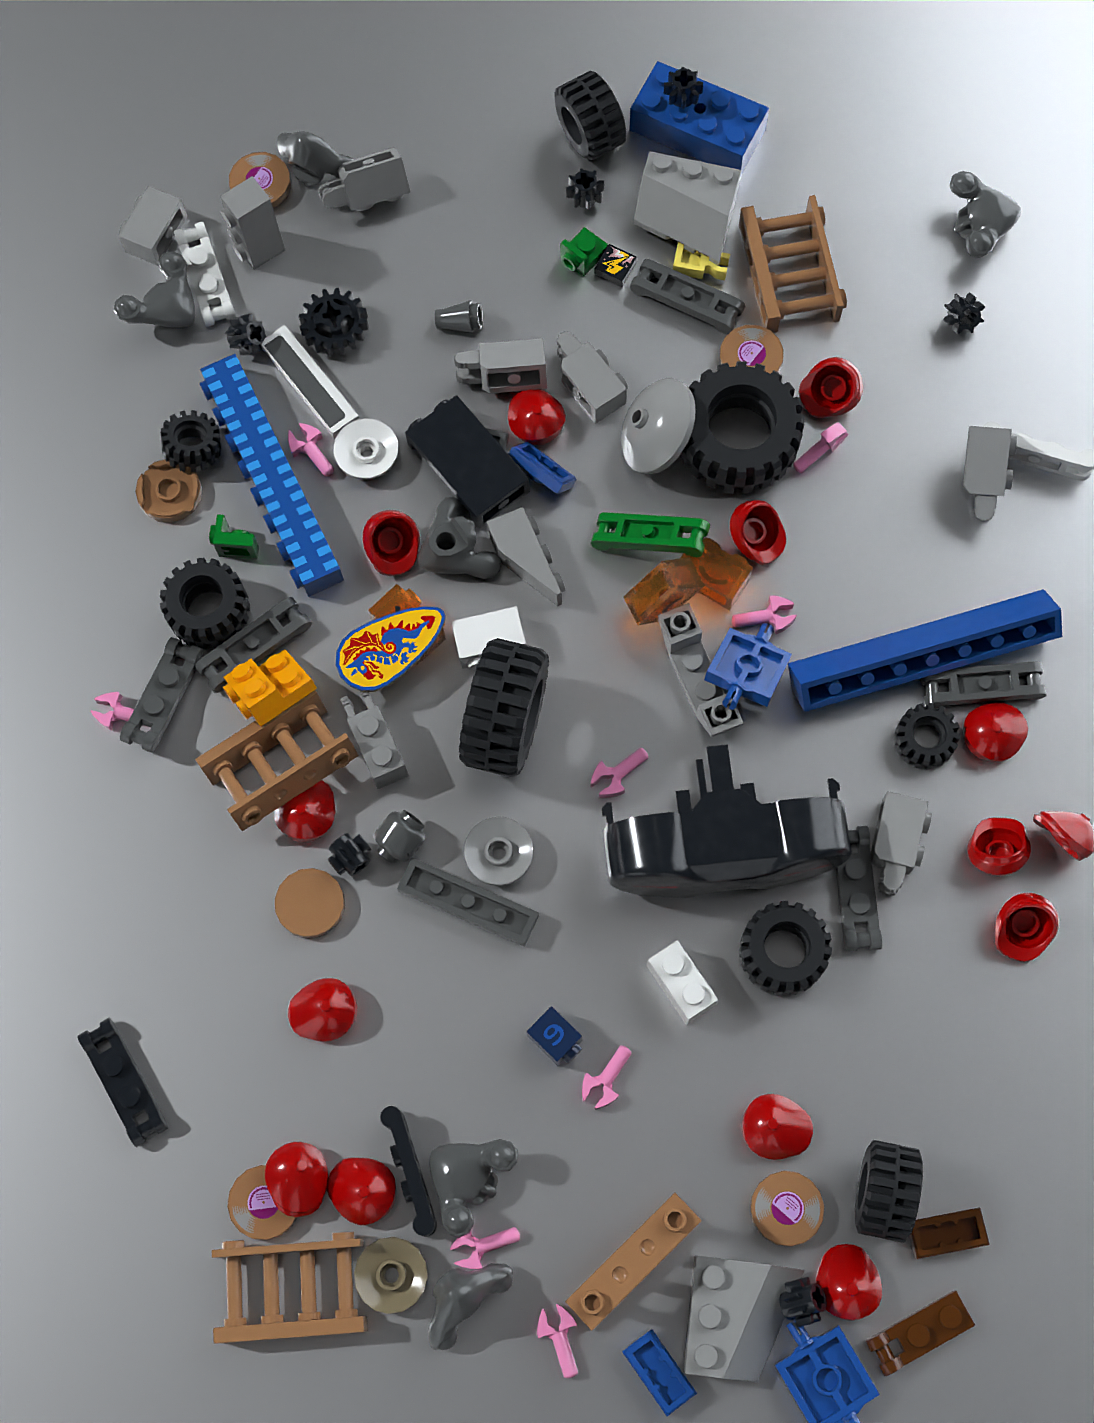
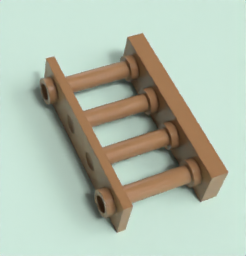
M815 195L809 196L806 212L762 220L761 217L756 218L754 206L741 208L739 228L763 327L771 330L773 333L778 332L780 319H784V315L830 308L833 322L840 321L843 308L847 307L846 293L844 289H839L823 227L825 225L824 209L822 206L818 207ZM809 225L812 240L768 247L767 244L763 245L761 237L766 232ZM816 252L818 268L775 275V272L769 271L768 264H770L771 260ZM823 280L826 295L783 303L782 300L776 299L775 291H777L778 287Z
M315 690L262 727L254 721L195 759L213 786L222 781L236 804L227 810L241 831L257 824L262 818L339 768L345 767L350 761L359 756L346 733L335 739L323 722L321 716L328 711ZM309 725L324 747L306 758L292 735ZM280 743L295 766L277 777L263 754ZM251 762L265 782V785L247 795L234 772Z
M674 1193L565 1302L592 1331L702 1220Z
M354 1232L332 1233V1241L245 1247L244 1240L222 1242V1249L212 1250V1258H226L228 1319H224V1327L213 1328L214 1344L368 1331L367 1316H358V1309H354L351 1248L364 1247V1239H355ZM336 1249L339 1310H335V1318L321 1319V1312H317L315 1251ZM300 1252L302 1313H298V1321L284 1322V1315H280L278 1254ZM263 1255L265 1316H261V1324L247 1325L246 1317L243 1318L241 1256Z

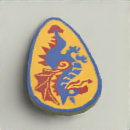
M438 607L409 608L375 619L351 631L342 639L336 651V667L340 677L350 687L362 692H376L388 687L417 663L434 644L446 620L444 611Z

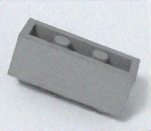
M253 176L220 196L224 207L221 214L229 226L227 232L235 243L232 247L242 262L247 260L252 268L256 269L285 251L271 200Z

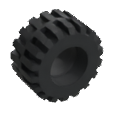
M588 71L555 89V107L560 124L572 146L583 158L592 161L625 143L626 126L620 105L609 85L596 72Z
M197 558V563L195 564L188 560L183 562L185 565L183 569L179 570L176 567L171 571L174 575L172 579L166 577L163 582L166 590L160 591L159 597L163 601L160 603V608L174 634L180 640L183 639L186 645L192 646L196 643L198 647L206 650L207 645L211 644L213 649L220 645V642L228 640L234 633L236 634L242 630L241 623H248L249 616L247 612L250 611V603L247 598L249 597L236 572L233 573L231 567L226 563L221 566L219 560L211 558L209 563L206 562L205 558ZM217 592L223 595L219 607L211 614L193 616L188 613L190 604L200 594Z
M780 901L779 905L776 906L773 903L768 904L764 910H758L745 927L739 949V957H742L743 961L741 965L744 972L748 971L750 974L749 980L753 984L755 982L760 984V989L765 992L771 990L775 992L774 995L782 996L784 993H789L792 996L798 994L799 991H806L818 981L829 964L828 960L832 955V947L829 946L832 940L830 932L826 933L824 929L826 923L824 920L818 921L815 917L817 912L811 908L809 911L802 909L804 904L796 902L792 906L788 905V901ZM780 930L789 931L797 935L803 942L806 952L802 963L795 967L786 968L772 962L767 956L764 947L768 935Z
M873 1140L867 1147L861 1165L855 1201V1225L859 1234L901 1243L906 1242L915 1225L922 1190L923 1161L919 1149Z

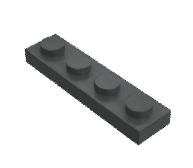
M411 858L397 888L398 892L524 947L539 917V912L414 858Z

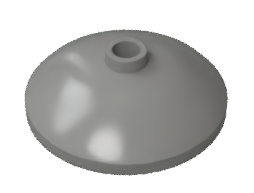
M673 378L658 380L641 391L631 404L622 426L621 445L624 458L633 470L649 475L658 473L669 467L684 450L693 430L696 413L694 396L686 384Z

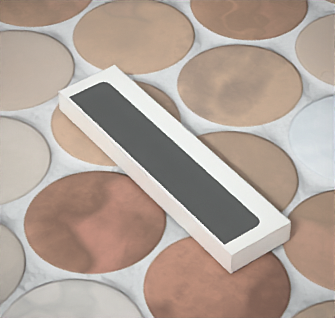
M283 325L264 339L260 344L263 351L333 438L337 437L341 429L347 424L359 420V415L286 325Z

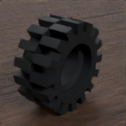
M191 410V415H186L185 411H180L179 418L173 414L170 416V422L165 420L163 423V428H161L160 432L162 453L166 462L170 460V466L175 468L179 464V471L185 472L186 467H190L191 472H197L196 467L198 466L203 471L207 469V462L211 466L216 463L215 458H219L221 450L220 429L212 417L208 420L207 414L203 412L199 417L195 410ZM186 437H197L203 440V442L194 446L179 443L181 439Z
M923 703L916 705L915 709L911 707L902 716L896 727L894 743L899 746L897 752L899 756L902 754L906 756L904 759L906 763L914 762L915 768L920 769L922 765H925V769H932L934 765L937 767L943 765L945 761L950 759L959 745L957 744L961 734L957 733L960 728L958 722L953 723L952 720L955 716L951 712L946 715L944 713L946 708L941 705L939 709L934 708L935 703H928L926 707H923ZM920 725L933 726L940 735L939 744L932 748L922 747L915 740V729Z

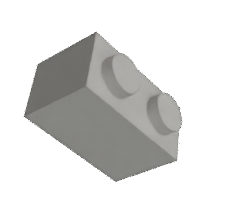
M148 186L143 195L137 198L129 219L124 221L120 227L119 239L125 252L159 266V259L167 252L175 238L174 230L180 229L187 218L182 200Z

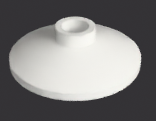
M365 418L355 420L341 429L335 439L333 451L335 460L343 472L353 478L367 480L377 478L392 468L398 457L399 446L395 433L388 425L379 420ZM370 450L373 452L369 457L362 456L364 451Z

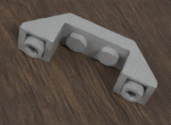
M687 603L659 614L658 621L669 658L699 722L711 737L743 725L744 722L737 707L733 710L729 709L732 699L728 707L725 708L722 704L726 696L723 689L704 680L711 662L701 643L702 630L690 604Z

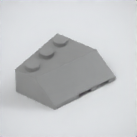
M649 151L642 174L633 224L665 240L672 238L684 244L685 250L693 254L698 251L708 256L709 261L719 266L737 199L741 170Z
M694 1256L683 1372L699 1376L758 1382L785 1319L779 1303L781 1293L787 1291L784 1284L802 1278L805 1270Z

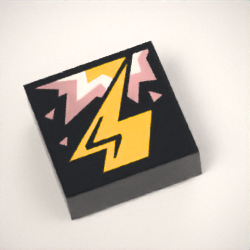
M609 244L594 268V274L623 287L637 263V256Z

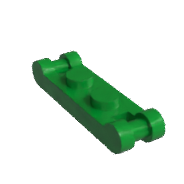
M602 512L599 514L596 523L598 531L593 534L590 544L593 548L601 551L617 548L685 553L691 557H701L705 547L703 538L709 533L710 523L700 518ZM683 533H691L690 538H682Z

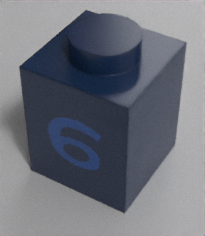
M552 1006L526 1031L527 1036L557 1066L563 1060L569 1064L582 1050L579 1046L582 1042V1035Z

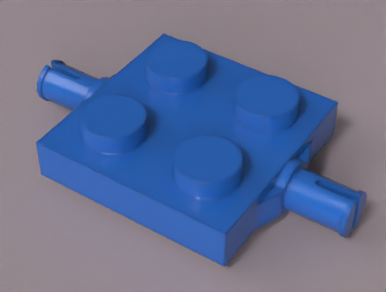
M762 624L756 636L729 628L704 679L709 683L728 690L722 701L725 708L728 707L732 699L729 709H735L741 696L768 707L792 653L777 648L769 642L771 635L774 633V628L771 625L765 633L768 624Z
M788 1323L786 1327L798 1346L795 1347L789 1356L774 1364L807 1423H861L856 1414L859 1413L866 1403L880 1394L841 1328L837 1325L821 1336L810 1337L804 1326L797 1327L800 1332L799 1335L793 1323Z

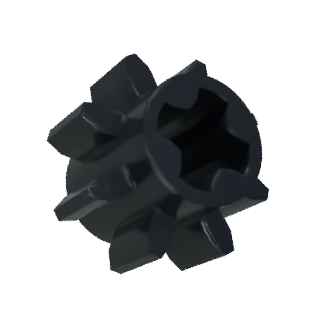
M682 67L674 73L669 72L668 82L664 83L663 92L665 95H669V105L674 104L685 109V107L690 106L692 103L698 104L699 94L703 93V82L697 81V71L693 72Z
M581 168L580 172L575 176H568L569 186L566 187V198H574V208L579 206L590 210L595 202H602L601 192L604 191V180L597 181V171L591 172Z
M970 292L966 295V298L960 297L956 293L954 294L955 299L949 304L944 305L948 316L943 320L948 325H953L952 330L957 334H960L963 329L973 333L974 328L979 323L984 322L980 311L985 306L980 301L976 302V297Z
M252 314L242 315L229 320L232 326L228 328L225 334L227 335L230 349H239L241 356L262 350L260 344L266 338L262 321H253Z
M346 833L336 839L329 847V851L333 855L328 858V861L339 875L347 871L350 876H354L361 872L371 861L367 856L371 848L360 834L353 839L349 833Z
M809 1277L786 1282L784 1285L787 1291L781 1293L779 1298L780 1308L784 1317L788 1320L795 1319L797 1327L821 1321L819 1313L824 1312L827 1305L826 1296L821 1286L817 1283L810 1284Z

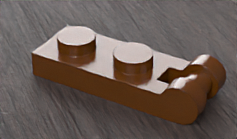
M952 1291L870 1337L865 1342L871 1352H876L881 1362L879 1367L885 1377L974 1327L975 1323L957 1291ZM897 1339L903 1351L894 1356L888 1343Z

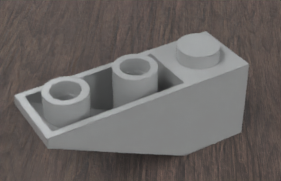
M522 507L486 521L488 536L496 554L501 559V563L556 606L562 605L561 592L565 591V587L559 573H552L549 566L552 563V558L546 544L540 546L536 535H539L540 532L534 517H527Z

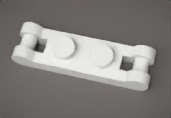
M204 222L194 224V228L183 231V228L174 230V234L181 254L187 262V272L206 327L215 325L214 321L223 318L230 320L236 318L206 227ZM200 239L201 245L189 248V242ZM220 303L222 304V306L210 309V306H214Z
M992 421L987 422L983 426L1001 428L998 423ZM1011 433V436H1017L1015 456H1009L1008 460L1082 481L1089 478L1094 469V450L1092 449L1077 452L1067 449L1056 442L1046 443L1035 440L1028 434Z

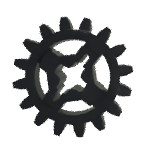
M335 288L333 294H329L326 289H323L322 297L319 298L312 294L313 303H304L302 305L304 313L299 314L300 331L302 336H305L306 344L308 346L314 344L317 353H320L325 348L327 349L328 356H332L334 350L338 349L341 355H345V347L349 346L355 350L357 349L355 340H365L364 331L369 329L366 308H362L360 298L353 300L351 291L348 290L343 296L340 294L339 288ZM331 316H333L334 320L336 321V328H334Z

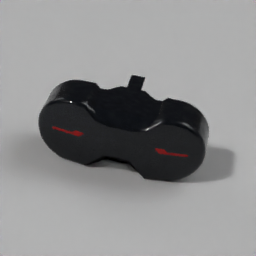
M728 744L706 747L712 792H707L703 759L695 761L700 800L693 809L691 807L689 790L675 791L678 813L667 812L642 815L614 823L612 803H606L601 810L602 817L606 816L607 823L602 833L608 881L612 887L632 894L688 898L722 891L771 889L830 871L845 863L852 853L845 805L843 801L838 799L837 791H840V785L833 778L827 780L830 798H796L761 804L756 800L754 783L740 784V789H734Z

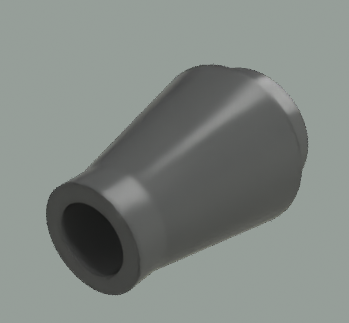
M470 300L445 309L435 310L436 328L473 333L475 329H482L483 314L480 303H473Z

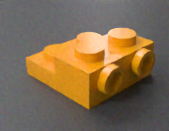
M285 649L269 657L260 666L252 658L245 663L237 665L230 673L223 677L227 684L222 687L246 720L253 717L260 727L317 689L310 676Z

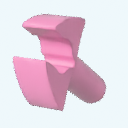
M839 422L820 434L821 440L793 463L797 472L803 473L829 449L833 452L845 440L848 433Z
M299 423L301 431L307 436V443L295 439V436L289 430L288 442L293 457L295 458L300 453H305L325 477L332 475L335 470L334 467L316 446L317 441L323 438L321 432L315 427Z
M769 596V606L766 610L733 615L732 624L735 628L769 623L775 627V634H779L794 623L797 615L780 617L776 613L779 610L793 609L794 603L779 596Z
M110 692L94 698V700L98 704L110 705L114 711L102 714L91 710V713L101 725L112 731L114 722L120 719L129 721L134 709L122 706L120 703L122 695L119 692Z
M639 748L614 768L606 767L601 761L592 775L591 788L603 778H612L611 785L599 793V797L610 798L624 794L625 788L621 785L622 778L646 761L648 753L643 748Z
M623 1045L619 1046L601 1075L592 1077L588 1073L585 1074L582 1086L583 1102L590 1094V1091L600 1085H603V1097L596 1104L595 1110L613 1103L619 1097V1094L613 1091L612 1083L632 1054L629 1048Z
M513 1227L478 1239L473 1237L470 1231L469 1234L457 1238L450 1247V1250L460 1248L463 1245L476 1247V1250L472 1252L470 1258L454 1262V1264L469 1269H481L483 1267L480 1260L484 1253L518 1242L520 1234L517 1228Z
M556 1304L561 1317L559 1331L556 1332L555 1328L549 1326L545 1310L542 1309L538 1321L537 1336L538 1338L547 1336L553 1340L563 1376L569 1379L575 1377L578 1374L567 1333L569 1328L577 1326V1323L566 1309Z

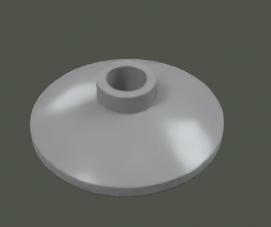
M492 817L481 821L469 832L464 845V858L470 872L480 881L490 885H507L520 879L529 869L533 858V844L527 830L517 821L506 817ZM498 848L506 852L505 857L502 859H495L493 857V852Z

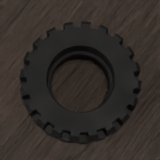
M737 361L735 367H729L728 363L720 364L717 366V372L715 373L708 369L701 374L700 382L693 381L689 386L695 400V422L688 443L681 453L684 464L687 466L692 465L691 473L697 479L704 476L707 486L713 489L717 485L724 486V492L732 494L734 488H741L743 494L753 493L754 486L758 485L763 490L771 486L773 478L779 481L786 474L787 467H791L796 459L804 428V415L801 414L803 406L799 397L793 398L795 389L790 382L783 384L781 382L782 375L775 370L771 374L766 372L764 365L756 363L755 368L746 366L747 361ZM744 407L760 414L766 420L771 432L769 438L757 447L734 449L722 444L713 436L709 429V422L715 414L724 409Z
M500 638L491 640L486 644V648L482 652L481 659L478 661L476 672L473 676L460 732L459 759L467 767L507 777L520 774L533 742L546 689L549 656L543 649Z

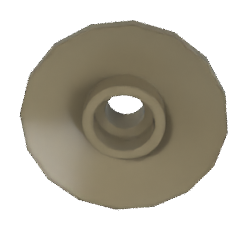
M396 1237L378 1239L367 1246L357 1259L354 1271L355 1288L362 1301L374 1311L386 1314L403 1312L416 1304L425 1291L428 1279L426 1261L420 1250L409 1241ZM390 1268H395L399 1272V1278L394 1283H390L386 1279V1272Z

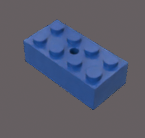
M657 61L630 108L629 131L702 162L739 169L742 175L766 131L769 107L700 78H697V81L703 82V93L699 94L697 105L692 103L690 106L685 107V109L674 104L669 105V95L663 93L664 83L668 82L669 72L674 73L678 69Z

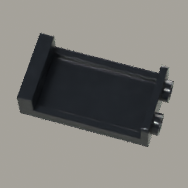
M458 395L450 400L441 401L431 414L424 419L419 418L415 420L405 432L409 447L416 449L465 506L470 512V519L478 529L483 527L486 521L494 519L530 492L529 478Z

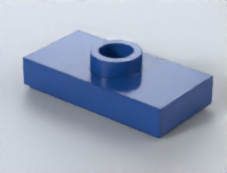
M528 442L512 447L508 453L516 464L528 472V476L532 480L546 485L556 494L571 489L577 480L575 476Z
M650 1329L622 1351L666 1416H669L697 1394L653 1329Z

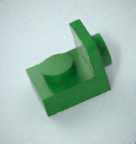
M584 227L571 242L564 239L560 243V259L569 270H576L585 276L599 262L608 244Z
M217 514L216 525H211L209 541L211 545H214L218 556L258 559L259 545L255 535L239 529L229 532V525L225 515Z

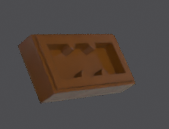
M980 1207L917 1219L910 1234L915 1259L990 1245Z

